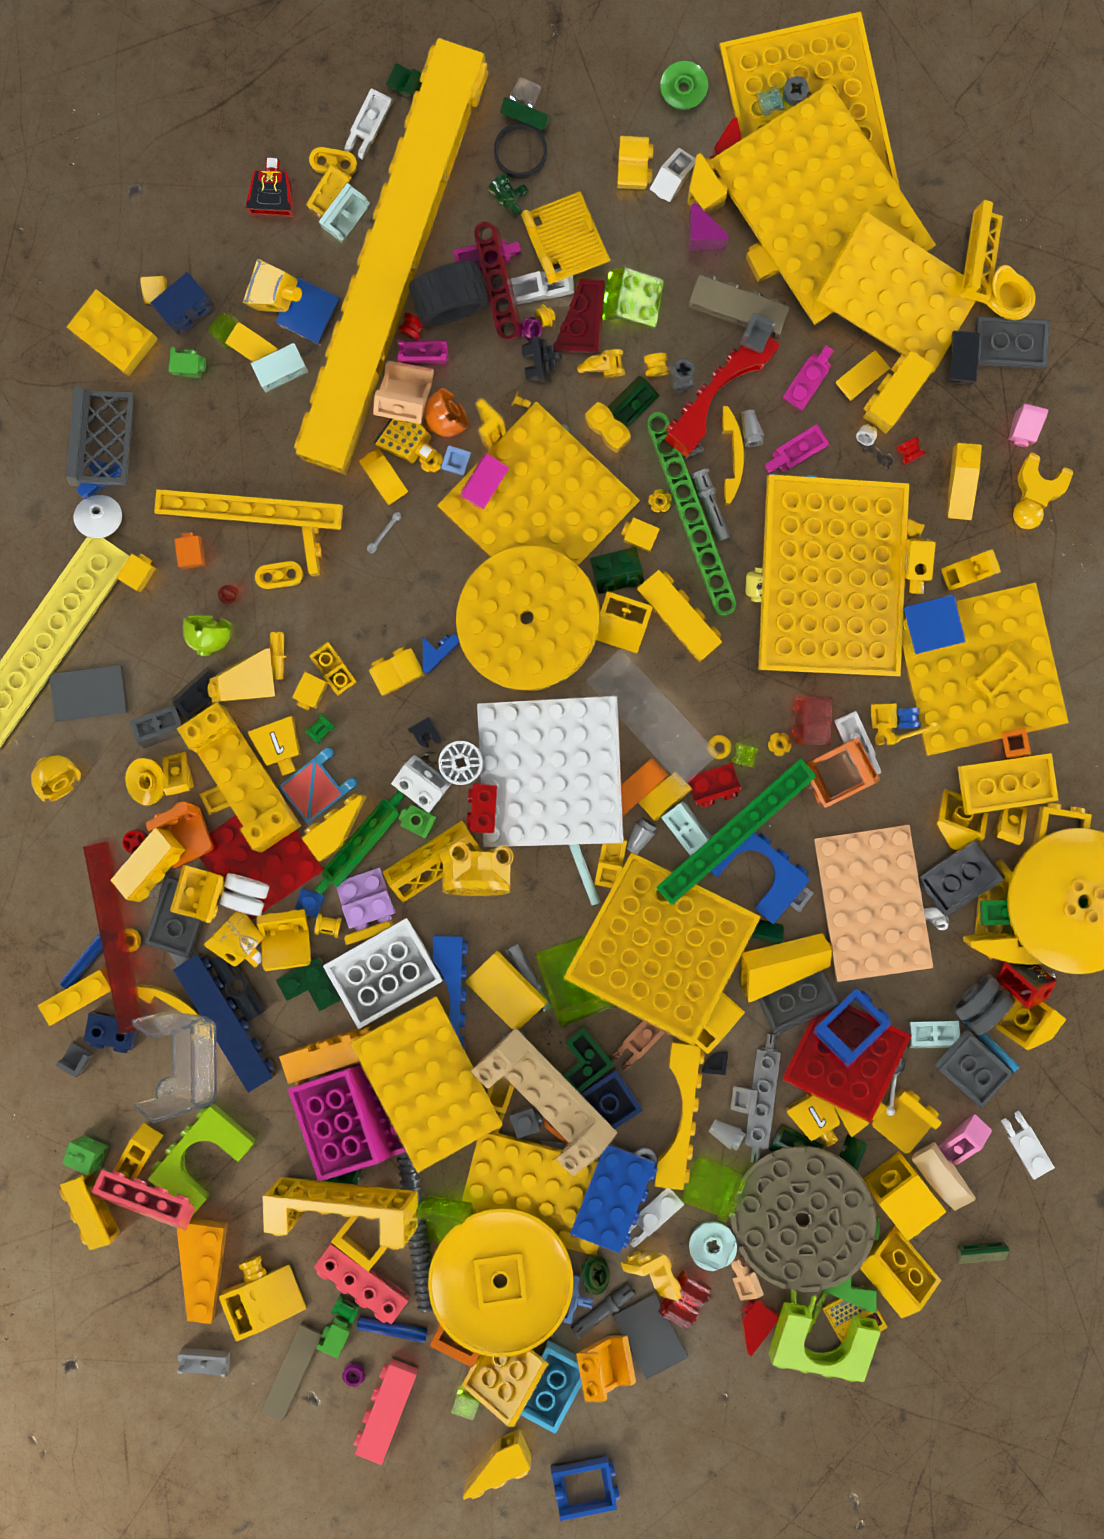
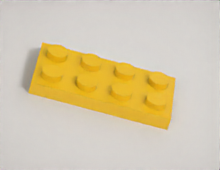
M1052 753L958 767L965 815L1059 801Z

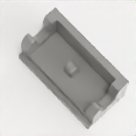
M183 1347L178 1354L180 1365L177 1373L209 1374L226 1377L229 1375L230 1351Z

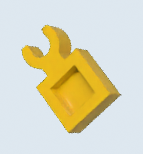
M897 703L871 704L872 729L878 728V733L875 736L876 745H884V737L887 738V745L895 744L896 737L892 732V728L898 727Z

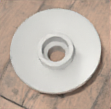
M93 495L82 500L74 511L76 528L80 533L90 538H103L111 535L118 529L122 521V511L119 504L111 497L105 495ZM95 511H100L99 514H93Z

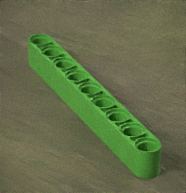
M655 412L648 419V433L713 609L720 616H728L736 608L734 594L682 454L674 447L669 453H665L660 449V444L666 442L664 440L668 434L666 428L670 421L664 413ZM660 419L664 422L665 427L662 430H655L651 425L652 421ZM671 464H677L681 468V473L679 475H672L669 473L668 467ZM681 486L688 488L690 495L686 498H680L676 492L677 488ZM688 509L696 510L698 518L693 521L688 520L685 517V511ZM697 531L705 533L706 541L703 543L695 542L693 534ZM711 554L715 560L714 564L711 566L704 565L701 560L702 555ZM719 576L723 581L722 587L718 589L713 588L710 585V578ZM720 599H728L731 603V609L722 611L718 607Z

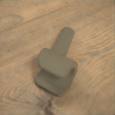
M434 751L423 753L418 757L429 766L437 763V761L430 762L428 758L429 755L435 754ZM402 760V765L404 766L408 760Z

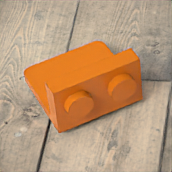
M185 801L178 802L173 805L172 809L154 815L152 820L145 823L148 832H152L155 827L169 830L185 849L179 861L172 865L173 868L178 869L213 849V843L199 806Z

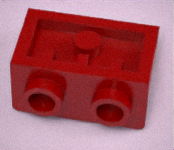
M733 763L687 777L688 784L693 789L691 793L695 805L701 804L702 808L716 804L714 799L724 797L725 801L738 797L737 792L742 791Z

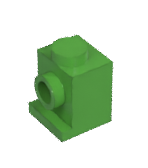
M171 347L169 372L173 376L201 378L202 372L206 371V357L197 355V352L193 350H182V353H180L176 348Z
M411 804L409 808H403L399 816V820L402 821L400 826L426 839L438 816ZM413 816L420 817L421 821L418 825L412 823Z
M336 1316L332 1325H326L316 1349L338 1358L352 1326L348 1325V1321L344 1318Z

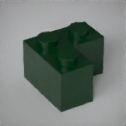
M322 955L312 960L308 966L298 967L276 979L286 1001L309 991L320 1012L342 1000L323 967L326 963Z
M582 1025L565 1039V1044L578 1060L564 1070L561 1075L578 1093H581L612 1068L614 1061L585 1025Z

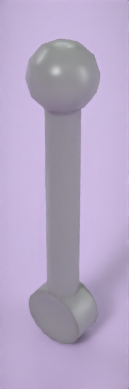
M396 511L393 513V518L374 543L367 546V550L370 553L377 551V545L394 523L402 518L400 512Z

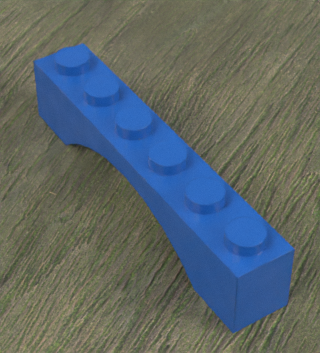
M435 934L433 936L432 960L441 971L446 982L450 998L449 1021L464 1048L465 1037H460L461 1027H465V1013H461V1003H466V989H462V979L467 977V965H463V955H467L468 941H463V935Z

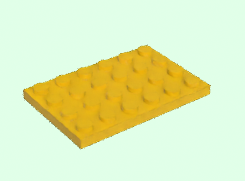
M867 212L862 213L814 298L900 354L907 356L911 350L935 366L931 373L935 372L953 339L952 332L960 329L976 301L961 296L964 275ZM980 287L977 292L980 293L983 288Z
M437 996L350 1042L417 1173L503 1125L482 1083L471 1072L474 1068Z
M490 1132L477 1139L457 1220L462 1221L472 1214L489 1209L507 1208L520 1210L537 1217L547 1224L560 1238L566 1249L596 1255L599 1245L570 1234V1231L599 1159L593 1160L576 1175L572 1176L556 1159L563 1151L562 1149L520 1138L517 1139L516 1137L501 1133Z

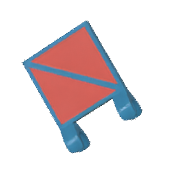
M330 747L320 752L314 759L279 786L307 824L358 785L355 778H350L339 787L322 764L334 756V751Z

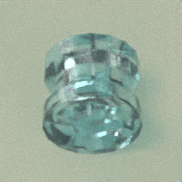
M776 86L771 87L765 93L762 91L757 93L758 104L764 116L770 115L773 110L780 111L784 109L782 97Z

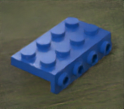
M609 1144L599 1157L570 1234L619 1254L622 1247L627 1248L631 1238V1234L628 1233L631 1225L635 1226L638 1221L640 1212L637 1209L640 1202L645 1203L649 1192L646 1186L649 1180H654L658 1167H655V1160L641 1157Z

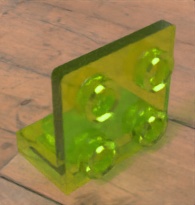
M627 268L610 270L604 298L603 319L623 318L649 327H656L664 281Z
M427 1196L416 1209L417 1218L427 1220L429 1242L440 1243L450 1229L455 1225H462L468 1216L473 1214L472 1202Z

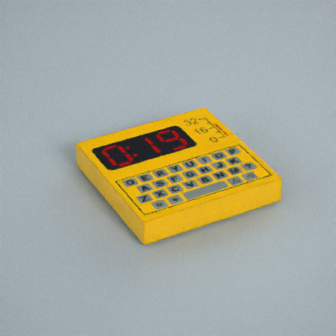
M864 1284L858 1286V1287L866 1288V1287L864 1286ZM836 1298L822 1306L841 1343L846 1337L853 1315L876 1319L880 1331L888 1328L878 1309L876 1313H872L840 1298Z

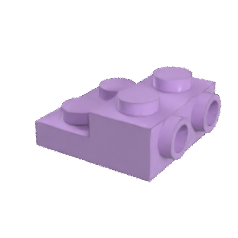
M381 867L347 878L339 887L336 886L349 929L354 927L356 931L368 928V922L377 920L378 924L389 921L392 919L391 914L396 913Z

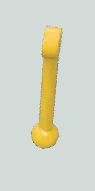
M933 722L928 727L901 735L894 734L896 737L895 743L900 742L901 739L924 732H936L940 729V725L938 722Z

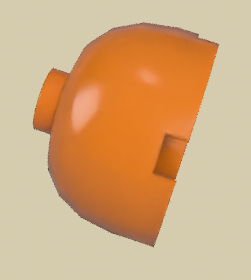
M445 388L439 389L427 399L424 410V425L431 433L435 432L439 436L448 438L454 437L466 430L469 421L461 404L459 403L456 406L451 400L454 398V395Z

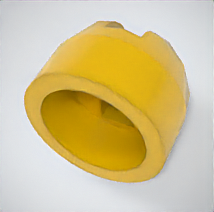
M908 519L907 536L917 538L921 535L925 525Z

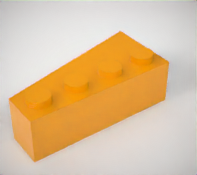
M373 1023L365 1025L360 1029L356 1028L282 1053L279 1058L288 1084L295 1082L296 1085H300L310 1081L309 1077L318 1075V1078L331 1074L332 1070L338 1068L344 1070L355 1066L354 1063L359 1062L350 1042L373 1030Z
M191 1218L186 1231L177 1228L187 1321L211 1324L216 1317L228 1222Z

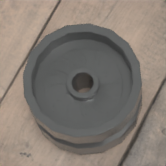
M991 974L985 975L974 983L953 1007V1012L961 1020L970 1019L968 1027L978 1036L994 1027L1015 1003V998L1007 990L998 991L1000 983Z

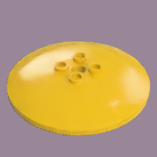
M1070 828L1046 835L1024 853L1016 865L1010 880L1008 913L1014 933L1024 949L1033 958L1054 970L1071 974H1087L1104 969V833L1097 830ZM1084 894L1088 899V904L1085 908H1080L1078 898Z
M507 1208L480 1211L457 1223L439 1243L429 1269L428 1291L430 1302L442 1328L464 1348L492 1357L518 1355L537 1347L547 1340L563 1321L573 1293L571 1261L560 1238L547 1224L537 1217L520 1210ZM498 1274H503L507 1278L506 1284L502 1287H496L493 1284V1279Z

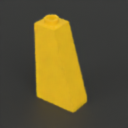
M821 933L742 953L740 987L748 1003L830 967L831 956H833L831 942H827L824 934Z

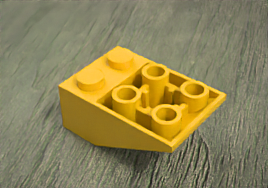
M353 794L343 802L345 806L342 809L334 808L324 816L326 821L321 824L319 822L314 823L304 831L307 835L302 837V839L318 861L325 860L345 844L367 799L365 794Z
M290 1264L267 1272L265 1276L247 1283L241 1282L226 1288L218 1296L236 1341L257 1334L307 1309Z
M520 1429L496 1440L466 1479L463 1491L464 1500L470 1497L471 1499H476L482 1496L487 1489L492 1487L493 1489H498L504 1486L507 1480L514 1477L515 1479H520L528 1474V1471L531 1470L532 1454Z

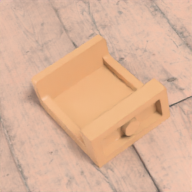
M388 360L385 365V375L380 390H376L373 415L421 424L426 401L432 389L434 370Z

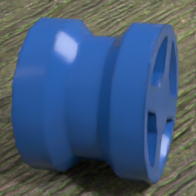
M897 709V729L921 727V722L918 720L920 709Z

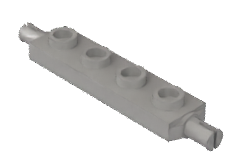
M767 1033L766 1046L758 1048L752 1085V1089L758 1090L755 1114L748 1115L745 1144L752 1147L750 1162L753 1163L760 1159L761 1149H766L770 1146L782 1052L775 1049L776 1036L772 1033Z

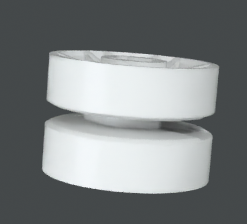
M455 741L448 744L442 750L439 756V769L447 781L457 785L469 784L480 776L483 769V757L480 750L474 744L466 741ZM463 758L466 764L464 767L458 766V759Z
M227 873L224 886L232 891L223 890L218 903L243 913L260 916L264 903L254 897L266 898L270 886L244 876Z

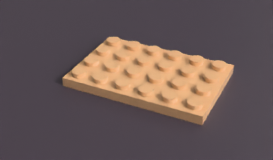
M910 825L814 839L829 938L833 952L836 982L934 968Z

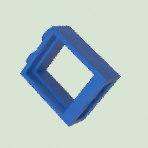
M857 989L840 1003L813 1032L847 1067L879 1038L891 1024L889 1015L882 1008L877 1009L871 1003L873 1000L866 992H860ZM856 1000L880 1026L852 1052L827 1026Z

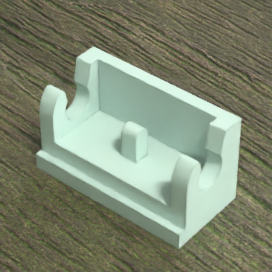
M347 183L320 219L321 228L343 243L370 207V202L367 201L364 195Z
M295 343L251 363L265 392L309 372Z
M684 799L661 817L690 856L712 837Z
M959 1021L910 1022L908 1026V1032L912 1035L908 1043V1049L950 1048L960 1038Z

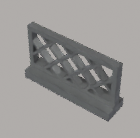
M74 387L66 478L70 486H80V483L127 485L134 393L87 391L84 387ZM91 398H101L105 404L95 412L90 406ZM119 399L128 400L127 407L120 413L113 406ZM110 408L116 416L106 423L99 415ZM97 418L103 424V427L93 434L88 429V424ZM121 419L125 423L126 428L117 435L110 427ZM108 430L115 438L104 446L98 440V437ZM95 441L101 449L91 457L86 451V447ZM119 442L124 447V451L115 458L108 449ZM106 452L112 461L102 469L95 460ZM91 463L99 469V472L93 477L84 476V469ZM116 464L122 469L121 478H111L106 472Z

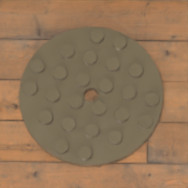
M792 1146L773 1151L754 1163L742 1177L735 1191L731 1225L739 1246L738 1249L757 1274L778 1287L808 1293L820 1292L833 1286L836 1287L848 1280L860 1269L871 1251L877 1225L872 1195L859 1173L845 1160L829 1151L810 1146ZM799 1213H807L810 1218L809 1224L801 1225L797 1221V1215Z

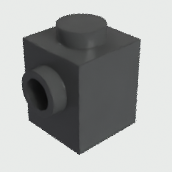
M532 1104L510 1112V1119L517 1139L540 1131V1124L543 1123L541 1113L535 1110Z

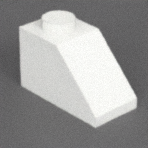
M678 148L662 165L650 190L655 192L659 198L671 202L693 171L696 158Z

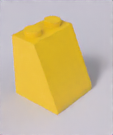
M900 1151L863 1178L870 1193L907 1241L918 1235L923 1229L946 1213L945 1209Z

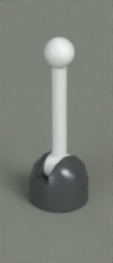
M901 1058L891 1080L889 1107L886 1110L889 1116H893L896 1112L894 1108L897 1075L904 1071L906 1059Z

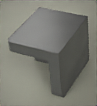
M753 313L739 344L762 353L769 335L775 326V322Z
M73 1041L64 1057L57 1062L56 1066L72 1076L78 1077L83 1074L94 1052Z

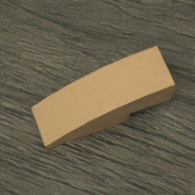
M935 1142L914 1153L912 1161L938 1195L955 1211L976 1200V1197L950 1158H945Z

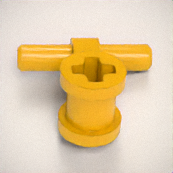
M607 350L601 352V355L591 356L579 364L577 370L579 373L587 371L603 372L605 378L625 375V369H622L621 362L623 350Z

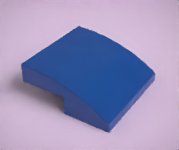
M297 277L298 283L296 287L301 288L302 297L298 302L291 301L286 312H279L275 323L319 344L329 321L333 319L341 298Z
M954 595L904 607L915 654L966 642Z

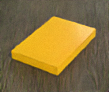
M498 951L465 981L512 1030L515 1028L519 1030L548 1002Z

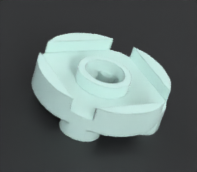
M702 1222L690 1235V1255L694 1262L702 1269L716 1271L724 1266L726 1267L732 1263L736 1256L737 1244L735 1235L728 1226L721 1222ZM716 1240L719 1249H714L712 1252L708 1251L709 1246L706 1245L707 1242Z

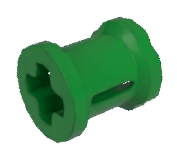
M322 713L318 715L319 718L309 728L306 727L304 729L319 745L322 743L321 739L330 730L336 728Z
M340 1294L331 1314L337 1313L348 1319V1323L352 1324L361 1306L344 1298V1295Z

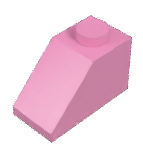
M1028 404L1021 406L1015 411L1008 440L1014 441V445L1020 447L1033 445L1038 439L1048 414V409Z
M974 1114L960 1123L938 1147L945 1158H950L954 1166L980 1151L992 1130Z

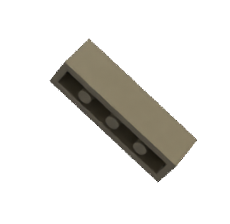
M710 274L698 276L688 307L743 327L747 326L751 316L755 313L775 322V326L769 336L776 339L779 338L790 308L785 306L786 303L776 298H772V300L763 298L762 293L754 290L749 292L741 290L739 285L732 282L724 284L719 282L717 277Z

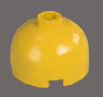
M61 755L43 757L37 761L32 771L31 785L42 801L46 802L45 799L47 798L51 802L56 801L74 789V786L71 784L76 779L79 782L81 772L67 757Z

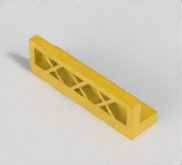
M984 200L973 211L961 296L988 304L991 299L992 280L995 272L1003 216L992 213L993 202ZM990 221L995 222L994 229L989 232ZM988 242L991 246V249L989 252L986 253V247ZM985 263L988 269L987 272L983 274V267ZM981 285L984 288V294L977 292Z
M480 399L476 405L480 419L485 424L479 429L483 445L490 450L506 434L503 418L486 402Z
M463 820L383 871L388 885L402 903L443 877V865H440V852L446 845L457 842L466 845L471 842L474 847L469 851L482 852L481 847ZM453 849L452 856L454 859H457V853ZM426 870L432 871L431 875L427 878H420L421 874ZM405 884H412L411 888L404 893L399 890Z

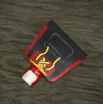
M266 158L265 171L255 170L253 172L246 201V210L249 214L294 217L291 179L288 172L280 171L279 159Z
M1006 961L996 979L1001 986L1027 1009L1046 1001L1057 983L1055 974L1051 971H1046L1039 964L1026 965Z

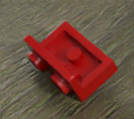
M473 784V788H469L468 803H472V811L467 812L466 826L470 827V832H495L496 785Z

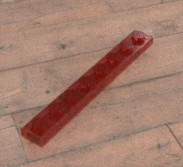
M102 842L85 846L83 850L119 1034L123 1035L144 1030L145 1026L119 893L111 881L115 873L109 843Z

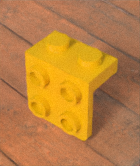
M183 865L170 911L210 923L216 917L218 896L224 890L223 876Z
M305 909L267 913L257 916V925L263 936L262 966L265 971L308 966L311 963L310 931Z
M900 1087L895 1093L894 1098L895 1114L889 1116L886 1111L872 1121V1126L901 1151L908 1154L931 1127L936 1130L942 1122L937 1118L939 1113L930 1105H927L925 1108L918 1102L921 1099L910 1089L906 1092Z
M647 1250L635 1251L627 1255L626 1260L620 1262L624 1272L640 1276L649 1274L659 1296L676 1301L681 1299L679 1292L681 1291L680 1284L673 1277L671 1272L672 1264L665 1254Z

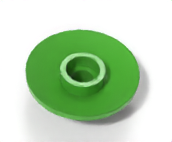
M690 61L673 63L664 71L661 77V94L664 100L674 108L681 110L692 109L698 106L706 97L708 91L706 73L699 65ZM681 85H687L688 90L683 92L680 90L679 87Z

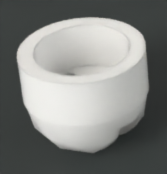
M869 424L863 425L859 429L856 438L861 444L870 446L877 438V430L874 426H869Z

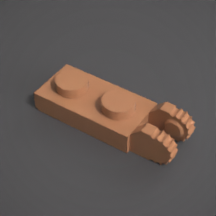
M642 1020L610 1057L616 1060L628 1048L633 1054L621 1066L626 1071L666 1031Z

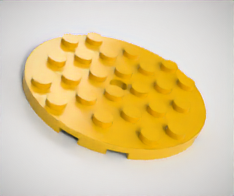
M520 546L495 554L473 572L459 598L456 612V627L462 650L469 662L479 673L500 686L513 690L533 691L548 688L567 679L582 666L591 653L597 639L600 610L597 595L589 578L575 562L549 548ZM532 612L534 616L533 621L528 625L523 624L522 614Z

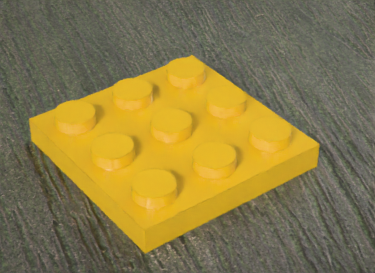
M532 1349L518 1355L506 1357H492L479 1354L473 1368H470L461 1386L508 1427H514L549 1363Z

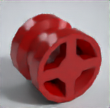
M405 312L403 316L404 322L402 325H399L397 331L418 341L421 336L420 331L425 326L420 324L417 316Z
M918 437L912 438L896 447L897 451L903 456L902 461L904 465L926 454L925 450L919 446L920 440Z
M142 830L127 832L122 840L125 851L133 854L148 837L147 833Z

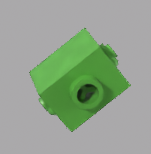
M84 1135L68 1144L62 1164L85 1175H89L102 1168L109 1146Z

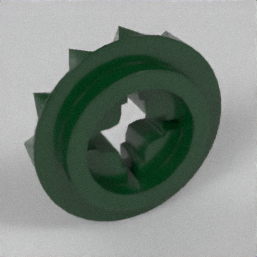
M592 1255L585 1258V1263L581 1265L583 1270L580 1274L583 1277L581 1285L586 1287V1292L599 1295L606 1290L609 1284L610 1272L604 1258Z

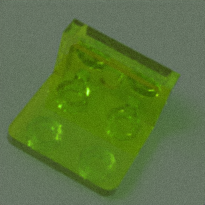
M698 1157L694 1162L682 1201L716 1214L717 1220L726 1223L728 1217L733 1218L737 1204L734 1203L736 1194L741 1195L745 1185V1181L742 1180V1172Z

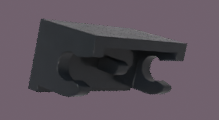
M953 331L949 383L972 385L977 381L980 333Z
M208 666L172 698V703L188 720L212 700V697L208 694V684L210 683V678L214 677V674Z
M430 717L408 729L411 734H414L417 742L422 747H429L426 740L432 739L436 744L445 741L435 722Z

